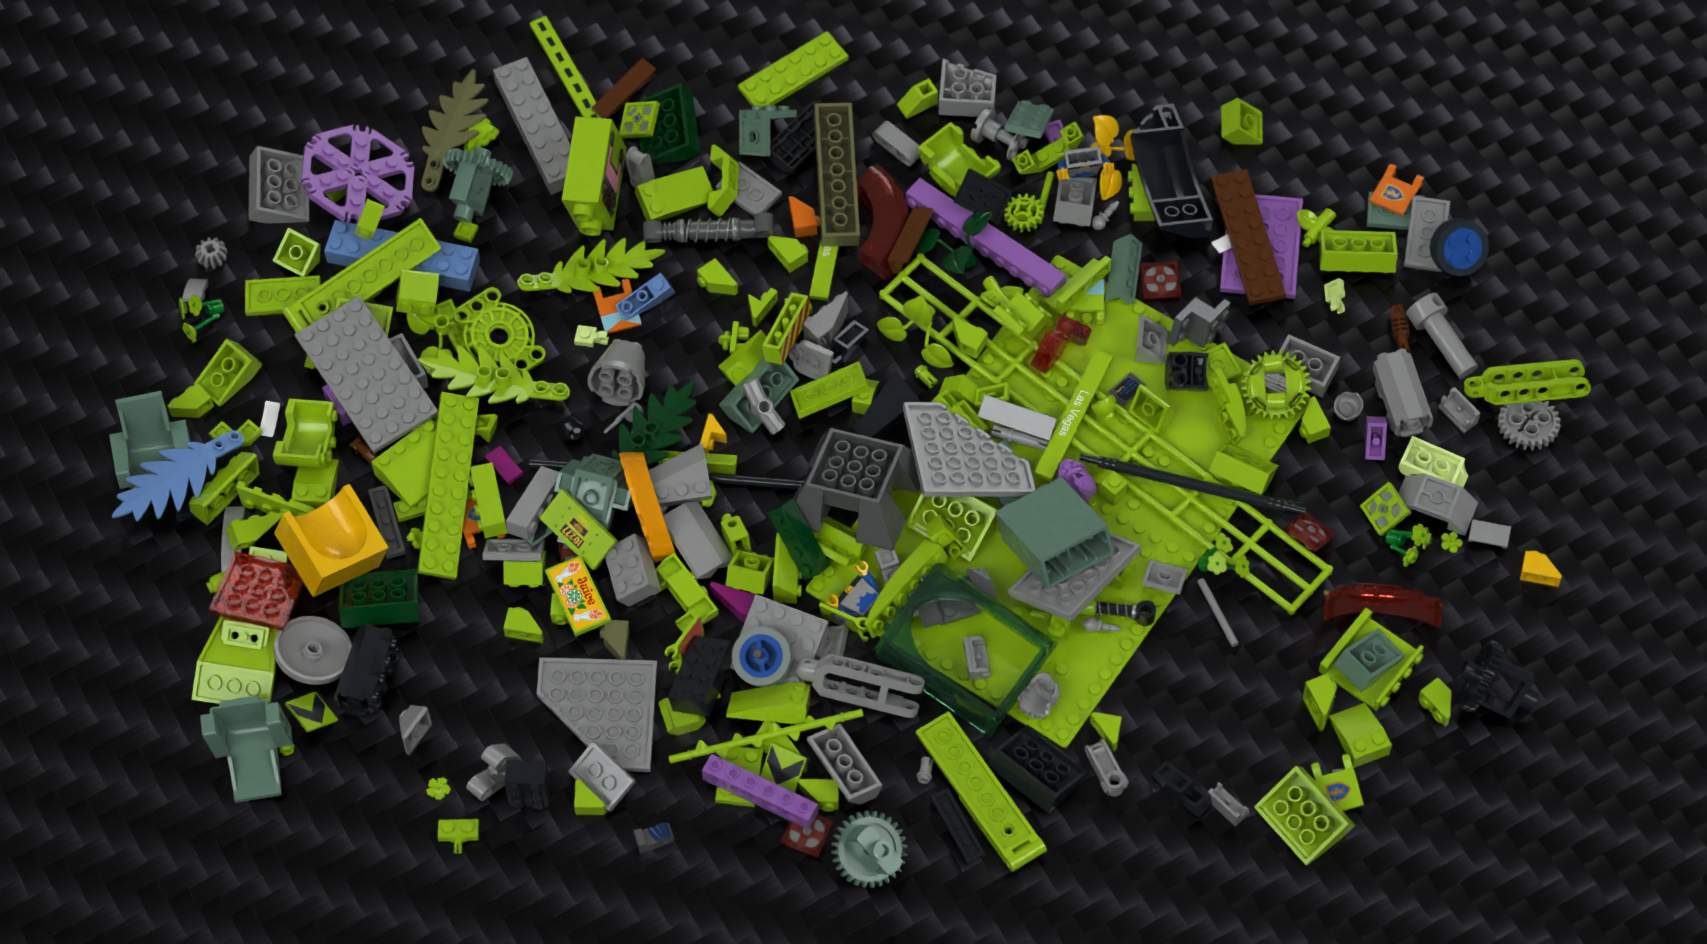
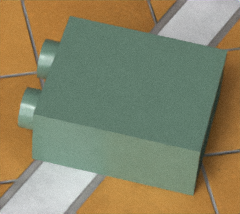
M1062 477L1048 484L1041 485L1028 495L1014 502H1009L1003 508L995 511L1002 540L1047 589L1114 554L1108 525Z

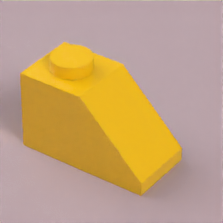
M1525 551L1520 580L1559 587L1562 575L1545 554H1540L1538 551Z

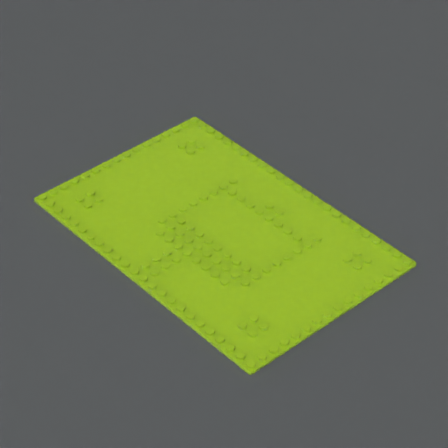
M1060 255L1055 256L1050 263L1066 274V278H1072L1082 269ZM1105 281L1104 324L1102 325L1096 324V312H1074V323L1067 324L1066 312L1061 315L1046 304V300L1049 297L1041 295L1037 289L1032 287L1027 294L1053 315L1051 319L1055 322L1051 328L1045 325L1033 340H1036L1038 344L1080 376H1083L1096 349L1112 355L1113 360L1098 389L1109 396L1108 392L1132 372L1146 385L1145 387L1176 410L1171 424L1158 433V435L1207 473L1213 475V473L1209 472L1217 450L1226 442L1232 444L1217 414L1221 406L1217 402L1213 390H1209L1208 387L1207 391L1201 392L1166 390L1165 363L1169 352L1202 353L1218 345L1212 342L1201 348L1185 338L1173 347L1168 344L1174 320L1137 299L1131 305L1126 304L1119 297L1106 301L1108 283ZM1140 315L1146 316L1168 330L1164 364L1135 362ZM1002 326L992 340L1014 358L1028 346L1004 326ZM1077 328L1081 332L1089 334L1084 346L1067 340L1066 336L1068 333ZM988 347L976 361L996 377L1009 365L1007 361ZM1034 350L1022 364L1070 400L1078 383ZM1233 354L1243 372L1248 373L1249 370L1246 366L1252 365ZM973 368L966 374V377L979 388L993 385ZM1017 369L1003 381V383L1009 382L1012 390L1045 415L1057 419L1066 409L1063 404ZM1242 375L1228 382L1229 384L1236 383L1243 401L1246 418L1245 437L1235 446L1271 461L1305 413L1311 398H1304L1303 400L1306 402V405L1300 403L1299 406L1302 410L1299 411L1295 408L1296 415L1289 412L1288 419L1284 414L1281 415V420L1278 419L1277 415L1271 420L1269 414L1265 419L1263 418V412L1257 415V408L1253 411L1250 409L1253 405L1252 403L1246 404L1249 397L1243 398L1242 396L1247 393V391L1241 390V387L1246 386V384L1241 382V380L1245 379V376ZM1094 396L1086 413L1132 447L1144 433L1116 412L1114 416L1108 419L1095 414L1091 409V405L1099 401V399ZM1009 397V400H1008L1009 403H1012V404L1021 406V405H1019L1016 401H1014L1012 398ZM1133 398L1130 399L1124 406H1122L1117 400L1116 403L1128 412L1133 401ZM1254 398L1255 401H1258L1261 405L1265 406L1266 409L1265 404H1263L1259 399ZM1290 401V403H1289V406H1290V407L1293 406V405H1292L1293 401ZM970 405L978 415L980 408ZM981 418V419L983 420V422L989 427V428H988L986 431H984V432L987 433V434L990 435V436H991V431H996V432L1001 433V431H999V430L992 429L994 424L999 425V426H1002V427H1006V428H1009V429L1011 428V427H1008V426H1005V425H1002V424H999V423H996V422H993V421H990V420ZM1082 420L1074 436L1077 440L1099 457L1104 456L1119 460L1125 454L1119 447ZM996 436L990 437L996 443L1005 440ZM1149 439L1137 451L1161 471L1198 480L1203 479L1152 439ZM1012 441L1008 442L1016 457L1019 459L1023 457L1029 462L1036 488L1051 482L1034 475V471L1044 453L1043 450ZM1070 444L1062 461L1070 459L1083 463L1089 475H1092L1100 468L1096 464L1080 461V454L1082 452ZM1133 458L1128 461V463L1141 465ZM1057 472L1052 481L1057 479ZM1122 473L1171 512L1184 499V497L1165 483ZM1213 475L1224 486L1249 492L1245 487L1234 486L1231 484V481L1225 478L1219 479ZM921 486L918 493L894 487L891 490L890 497L903 515L905 523L922 493ZM1127 489V494L1115 505L1096 491L1090 497L1089 502L1086 503L1108 525L1109 532L1141 546V551L1134 557L1135 572L1129 576H1120L1121 590L1107 585L1096 596V599H1099L1100 602L1126 603V605L1131 606L1143 600L1151 601L1156 606L1155 620L1151 625L1142 626L1130 617L1128 619L1125 616L1118 618L1117 615L1109 616V614L1100 615V613H1096L1094 618L1097 620L1101 619V623L1114 624L1120 627L1121 630L1110 632L1100 629L1099 633L1096 631L1087 632L1083 628V621L1085 618L1093 616L1077 615L1071 621L1069 636L1064 641L1062 638L1054 639L1049 636L1048 627L1051 618L1050 620L1031 619L1026 615L1011 613L1010 608L1014 606H1021L1031 611L1029 604L1010 597L1008 592L1029 569L1002 540L997 522L972 562L961 556H958L953 561L948 558L928 581H930L931 587H935L968 576V568H985L991 579L999 605L984 609L981 614L947 625L937 624L928 628H924L920 615L901 621L897 613L877 636L1021 723L1028 724L1059 746L1067 748L1176 595L1175 593L1142 585L1149 561L1153 560L1188 569L1186 581L1198 564V559L1203 557L1207 549L1174 523L1169 522L1165 516L1130 489ZM1203 492L1196 497L1226 521L1230 519L1238 507L1233 501L1224 497ZM978 497L998 509L1002 508L996 497ZM1191 503L1177 516L1211 543L1215 540L1214 537L1218 536L1223 527ZM858 519L856 520V522H855V523L853 524V526L851 527L852 529H854V530H856V531H857ZM905 524L894 547L900 566L925 539L933 542L931 539L905 526ZM869 546L857 563L847 567L828 557L827 560L831 566L813 577L806 587V592L823 603L829 601L832 604V600L828 596L835 595L839 597L858 575H862L854 570V566L858 565L859 569L862 570L863 566L860 561H865L868 564L867 571L871 573L881 593L885 587V582L874 552L882 548ZM1146 611L1142 612L1143 615H1149V614H1150L1149 612H1146ZM862 622L860 624L861 626L866 627L864 624L865 622ZM983 636L991 678L969 680L963 637ZM1041 672H1045L1051 675L1055 683H1058L1060 694L1049 715H1046L1043 719H1032L1030 717L1031 714L1026 715L1019 709L1020 702L1017 697L1022 691L1027 689L1033 677Z

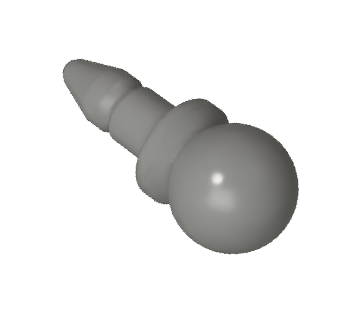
M1119 201L1112 203L1104 213L1099 212V215L1092 218L1091 225L1094 229L1101 230L1105 227L1106 222L1110 221L1108 217L1117 209Z
M1087 617L1083 621V628L1087 632L1096 631L1099 633L1100 629L1110 632L1121 630L1120 627L1114 624L1101 623V619L1097 620L1094 617Z

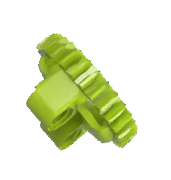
M1272 350L1271 355L1264 352L1263 358L1257 355L1259 361L1251 360L1253 367L1246 366L1249 373L1243 372V375L1247 379L1241 380L1242 383L1246 384V386L1241 387V390L1247 391L1242 396L1243 398L1249 397L1246 404L1252 403L1253 405L1250 409L1253 411L1257 408L1256 414L1260 415L1263 412V418L1265 419L1268 414L1271 420L1274 419L1275 415L1281 420V415L1283 414L1288 419L1289 412L1296 415L1294 409L1302 410L1299 405L1300 403L1306 405L1303 399L1310 398L1306 391L1312 390L1307 386L1312 381L1306 379L1310 376V373H1304L1307 367H1300L1302 360L1295 362L1296 355L1289 358L1290 353L1287 352L1283 356L1282 350L1278 354H1275L1274 350ZM1285 373L1287 393H1266L1265 375ZM1300 393L1301 396L1297 397L1296 400L1292 403L1293 406L1290 407V401L1293 400L1296 394ZM1254 398L1259 399L1263 404H1265L1266 409L1265 406L1261 405L1258 401H1255Z

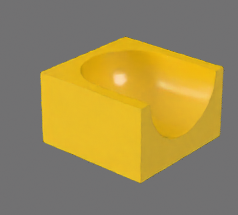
M350 484L343 486L340 492L330 501L309 513L300 516H293L290 511L283 513L274 533L313 597L378 568L389 548Z

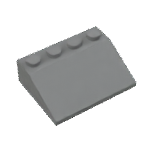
M261 146L255 148L249 156V220L266 224L309 221V196L306 195L309 187L302 188L301 183L303 155Z

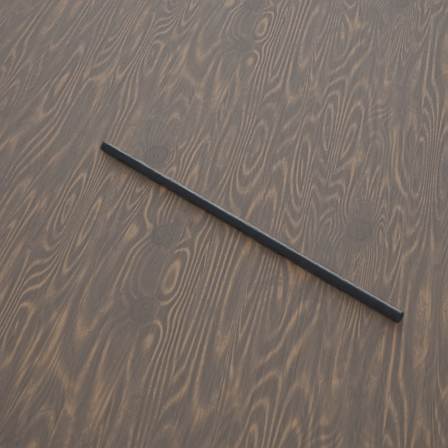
M530 459L529 468L539 469L543 466L552 470H561L569 462ZM708 473L709 480L713 481V483L799 489L805 481Z

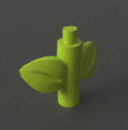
M1326 208L1318 217L1307 209L1297 212L1299 225L1303 229L1308 230L1304 235L1303 246L1308 248L1310 244H1315L1317 240L1320 243V230H1334L1328 227L1336 217V214L1331 209Z
M989 276L983 281L987 291L982 292L980 298L994 308L997 305L1004 308L1018 292L1023 294L1024 289L1015 286L1000 288L995 278Z

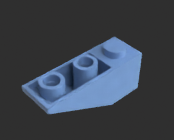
M659 273L615 306L626 321L662 303L673 295L675 291L667 279Z

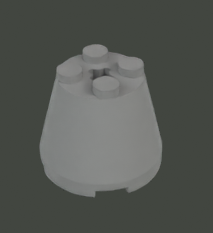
M615 339L591 368L588 375V386L591 391H595L602 397V401L616 406H628L631 402L641 399L645 388V355L641 344Z

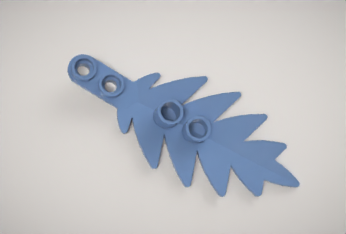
M229 431L206 444L188 442L187 446L191 449L178 448L159 451V455L170 461L141 463V468L153 474L136 475L126 478V482L138 488L117 495V498L123 501V503L114 511L112 518L122 517L133 512L135 520L139 521L149 507L150 502H152L156 517L160 519L167 505L169 491L171 492L176 510L180 511L186 496L188 482L190 481L195 498H198L204 484L207 467L210 474L213 475L216 467V458L239 448L244 442L243 435L238 431Z

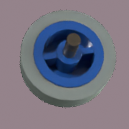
M754 627L745 631L735 642L732 651V662L735 671L744 681L757 687H770L780 683L790 672L793 664V651L789 641L778 631L769 627Z

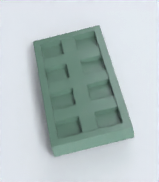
M1018 101L1005 124L1004 131L1041 139L1053 116L1054 109L1044 104L1038 106L1030 101Z

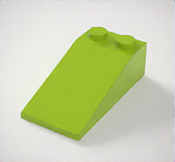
M703 166L643 183L638 185L634 192L646 221H662L708 204L709 193L713 192V189Z
M789 682L770 687L732 692L726 717L787 724L804 723L810 705L811 684Z

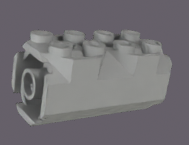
M1406 349L1379 354L1377 356L1378 360L1373 365V372L1376 378L1375 386L1379 397L1384 401L1390 430L1394 431L1395 435L1402 437L1422 433L1425 426L1427 428L1432 426L1433 417L1411 354L1407 353Z

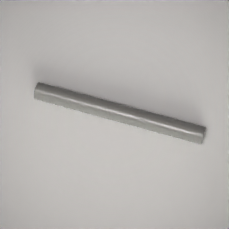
M1199 579L1197 583L1232 647L1238 645L1239 643L1205 579Z

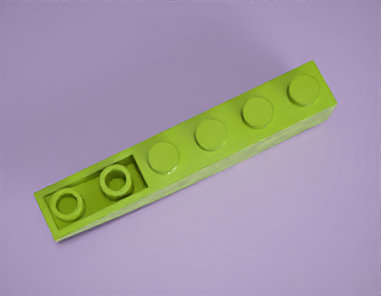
M925 539L889 579L864 623L872 638L879 634L948 560L942 545Z

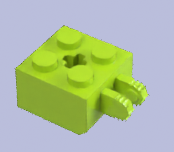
M737 550L728 565L726 586L763 595L773 578L775 558L768 557L765 554L763 556L758 555L756 552L750 553Z

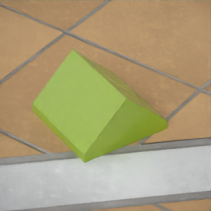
M288 228L273 262L302 277H306L320 262V243Z

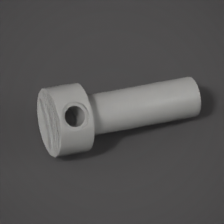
M1438 293L1428 294L1415 302L1407 310L1406 315L1417 330L1426 329L1458 378H1465L1478 368V365L1444 317L1448 308Z

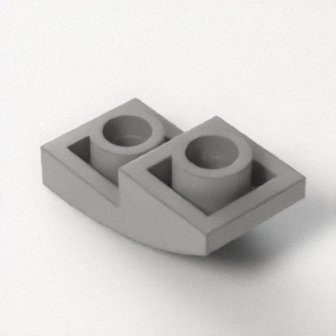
M189 279L183 293L182 302H188L192 294L199 296L202 302L205 298V290L208 287V279Z

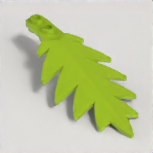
M623 238L604 257L606 240L603 239L593 249L587 259L584 258L585 246H581L569 259L563 270L562 261H560L551 274L542 272L539 275H521L517 281V286L524 291L557 288L562 292L571 293V288L588 292H599V288L594 283L619 287L621 283L613 276L638 278V274L632 268H652L653 263L650 260L663 255L665 250H645V242L643 241L625 254L626 239Z
M457 345L459 363L441 349H438V359H418V362L435 370L432 373V378H454L447 386L449 390L473 386L466 394L467 398L480 397L494 392L488 400L489 404L504 402L517 397L516 403H522L529 398L562 401L570 395V389L566 384L533 381L525 368L522 369V378L514 364L502 352H499L501 368H498L494 360L481 346L477 347L480 367L475 359L460 345Z

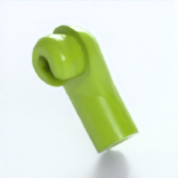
M711 480L709 481L712 499L700 501L699 503L702 507H710L716 497L717 492Z

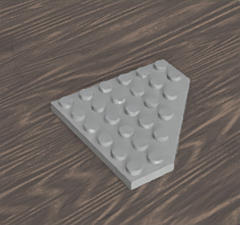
M904 402L902 408L923 497L1026 496L1036 490L1029 462L1023 457L1021 459L1012 454L1013 451L1002 443L997 444L991 440V436L980 428L975 429L968 424V420L957 413L954 415L941 402Z
M539 657L537 697L587 747L592 742H596L625 771L651 772L657 661Z

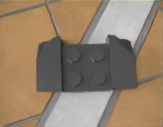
M968 568V576L935 587H931L930 581L926 582L915 594L916 604L924 628L937 624L947 625L981 614L984 609L999 605L986 569Z

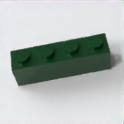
M794 498L780 503L768 512L772 523L804 580L819 575L831 566Z

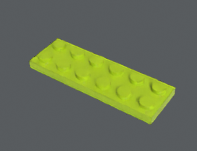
M826 31L738 84V89L752 106H763V109H765V105L778 103L848 60V55L829 32Z

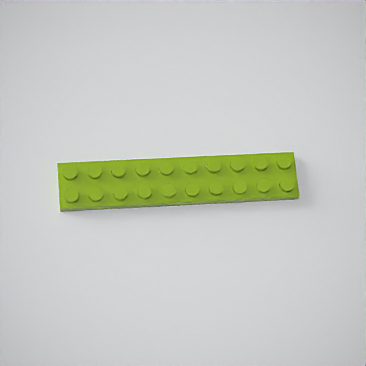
M441 392L418 574L453 580L457 578L479 398H467L463 395Z

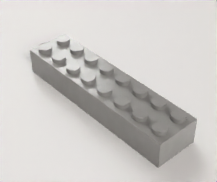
M525 57L494 69L495 83L550 195L562 191L571 145L528 58Z

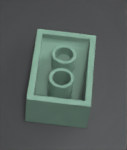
M1376 629L1346 648L1334 663V666L1362 692L1398 664L1405 655L1379 629Z

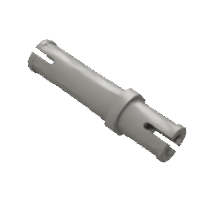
M996 424L993 425L992 429L999 430L1001 433L991 431V436L1045 451L1047 446L1040 445L1039 443L1046 445L1049 443V440Z

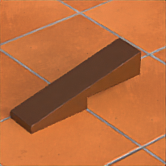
M642 58L591 110L601 118L608 119L628 103L630 97L654 78L656 68Z

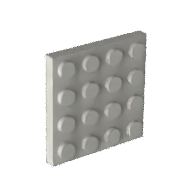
M756 594L740 636L745 631L754 627H769L781 633L791 645L793 664L788 675L778 684L789 682H803L806 684L807 681L800 679L796 674L797 664L802 658H816L829 621ZM732 662L730 669L735 670Z

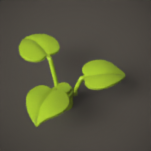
M923 295L908 300L903 305L905 315L912 319L906 325L902 326L901 321L894 317H885L878 321L877 326L879 330L893 341H903L907 336L905 329L915 321L920 326L927 325L924 344L926 348L921 351L924 360L938 368H949L954 365L949 352L943 346L935 343L928 344L935 309L927 304Z
M434 310L433 316L407 313L408 325L414 333L424 335L429 329H436V332L439 334V348L434 346L426 348L422 352L421 358L438 359V349L452 356L450 350L442 349L443 335L448 334L451 328L461 334L465 326H459L460 329H458L453 322L449 321L446 315H438L436 310ZM422 365L429 375H432L435 371Z

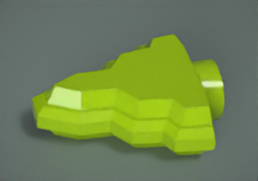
M487 118L464 130L479 131L477 136L464 144V152L467 150L472 153L474 147L487 146L491 140L496 139L500 131L492 126L491 121Z

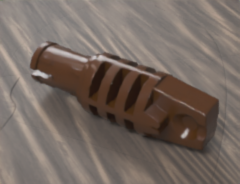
M1402 304L1391 306L1393 338L1397 340L1398 350L1405 348L1407 353H1410L1408 318Z

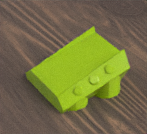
M668 698L658 702L665 721L666 730L669 734L678 736L696 731L706 722L705 716L673 711Z

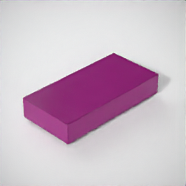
M501 446L485 456V460L488 463L493 462L494 470L507 485L523 476V471Z

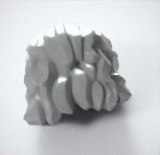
M1041 672L1030 680L1027 689L1018 695L1019 709L1026 715L1031 714L1030 717L1032 719L1045 718L1046 715L1050 714L1051 708L1058 700L1060 694L1058 683H1055L1048 673Z

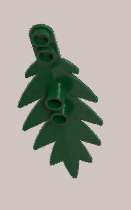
M695 381L688 383L678 392L672 385H669L663 407L654 394L651 393L648 401L649 422H647L637 406H634V435L632 436L623 423L620 424V453L644 452L647 466L669 457V452L657 450L683 440V435L671 434L670 432L678 430L693 421L691 417L679 415L696 404V400L689 399L695 387ZM612 450V458L620 460V455L615 450Z

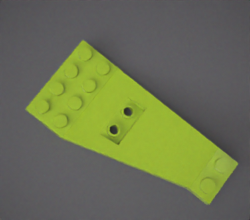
M250 546L247 567L197 660L191 700L219 704L220 701L258 695L260 699L267 698L268 703H271L277 663L273 648L276 635L281 627L289 558L285 551ZM234 632L239 634L237 639L233 637ZM254 634L258 637L256 642L252 640Z

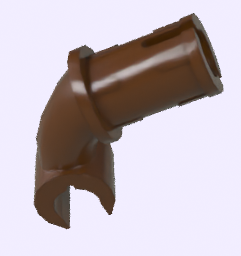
M356 438L349 444V447L355 449L356 454L361 453V457H365L372 466L371 461L376 459L378 455L373 453L368 445L364 444L359 438Z

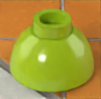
M1114 395L1104 397L1091 405L1092 411L1099 416H1104L1105 419L1115 415L1116 398Z

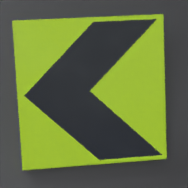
M316 692L285 702V706L307 732L338 721V718Z
M771 743L760 777L795 793L807 758L775 743Z

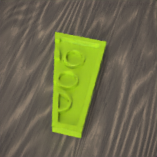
M238 481L236 486L241 504L249 509L257 508L265 513L272 511L286 513L290 511L293 516L304 515L315 510L314 507L292 499L287 502L281 495L275 493L271 496L262 492L261 488L255 486L254 489L245 487V483Z

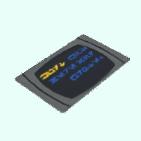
M1131 372L1108 393L1114 395L1116 400L1124 406L1135 396L1140 384L1144 387L1146 385Z

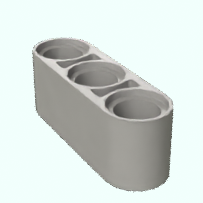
M889 121L882 123L872 133L876 142L905 165L911 166L920 158L918 152L919 145Z

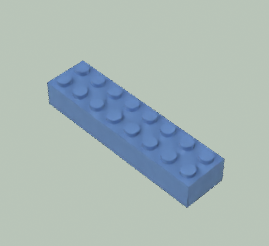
M335 220L324 250L326 261L348 267L398 232L376 228L372 240L362 239L354 234L357 227L356 224ZM437 241L442 250L413 269L414 271L438 273V285L470 292L480 263L479 250Z

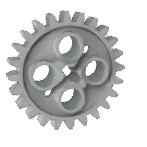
M1542 401L1504 404V408L1500 409L1498 416V427H1500V433H1504V439L1510 438L1509 444L1516 442V447L1518 448L1520 445H1523L1524 450L1527 446H1530L1531 450H1534V446L1541 449L1542 444L1548 446L1549 441L1554 442V438L1558 436L1561 419L1558 417L1559 412H1554L1555 406L1548 407L1549 401L1544 403Z

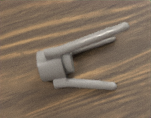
M632 402L604 430V433H608L624 418L629 422H633L634 406H637L641 413H643V408L638 403Z

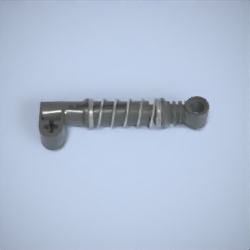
M757 213L754 215V220H740L739 218L722 220L719 218L718 221H712L709 218L708 221H702L701 219L692 221L689 219L688 224H686L683 219H678L673 224L671 222H668V224L664 222V225H662V222L655 220L643 222V241L646 243H658L662 241V238H664V241H667V238L669 240L673 238L678 243H686L688 237L695 242L703 239L705 242H707V239H714L716 242L717 239L739 241L741 238H768L769 236H774L773 214Z

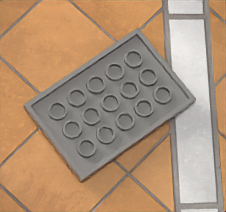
M1110 533L1114 550L1113 555L1049 589L1028 570L1008 590L1009 596L1071 622L1141 551V546Z

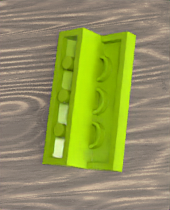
M829 516L826 517L820 533L812 532L825 556L846 567L857 563L869 547V545L856 542V530Z

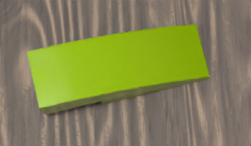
M947 389L931 401L941 402L947 406L946 409L954 415L956 413L968 420V424L975 429L980 428L986 431L989 428L964 399L957 402Z

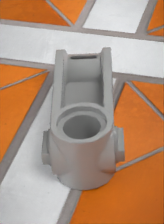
M632 146L627 151L625 160L630 183L636 189L638 185L652 181L656 177L650 155L647 153L643 154L638 151L637 147Z
M1102 738L1098 743L1084 746L1086 755L1101 782L1100 785L1104 793L1110 796L1122 794L1129 782L1125 774L1120 770L1106 741ZM1116 781V782H1118L1119 784H1118V785H1112V784H1110V782Z

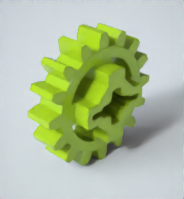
M1027 193L1024 197L1018 194L1017 199L1012 197V203L1008 202L1007 208L1004 210V218L1008 226L1013 225L1014 231L1020 228V232H1023L1024 229L1030 232V227L1036 229L1037 223L1042 224L1044 206L1041 205L1040 199L1035 200L1034 195L1029 198Z

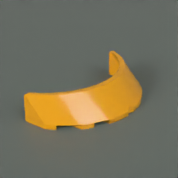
M621 452L619 455L624 475L654 562L662 561L671 554H676L654 490L644 452Z

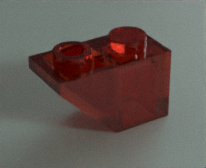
M1056 329L1046 332L1030 365L1047 374L1063 354L1070 338Z

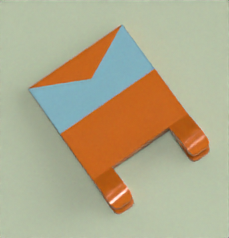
M629 279L622 280L624 293L606 298L602 297L600 286H597L599 292H593L604 331L610 334L642 325L639 314L625 321L615 306L632 294Z

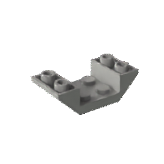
M1428 474L1405 476L1398 493L1411 513L1412 510H1416L1448 522L1447 530L1464 536L1478 505V502L1463 487Z

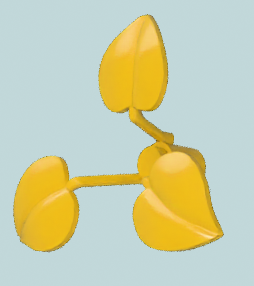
M1107 115L1094 116L1097 142L1092 143L1090 147L1099 146L1100 154H1104L1106 157L1111 155L1112 150H1126V158L1135 160L1130 137L1131 133L1137 129H1131L1126 133L1124 137L1125 147H1110L1109 145L1114 142L1113 138L1119 132L1117 121ZM1103 170L1101 172V199L1107 200L1121 189L1122 175L1118 170H1114V174H1103Z

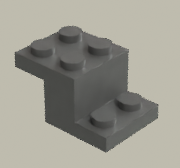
M1195 297L1175 317L1168 344L1174 347L1185 338L1201 348H1204L1208 343L1211 344L1218 333L1221 334L1226 327L1225 320L1230 314L1229 307L1231 303L1224 299L1214 309Z

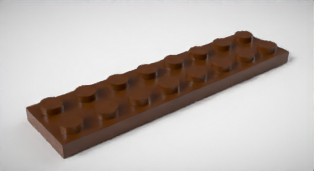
M1247 169L1211 176L1213 190L1249 306L1286 298Z

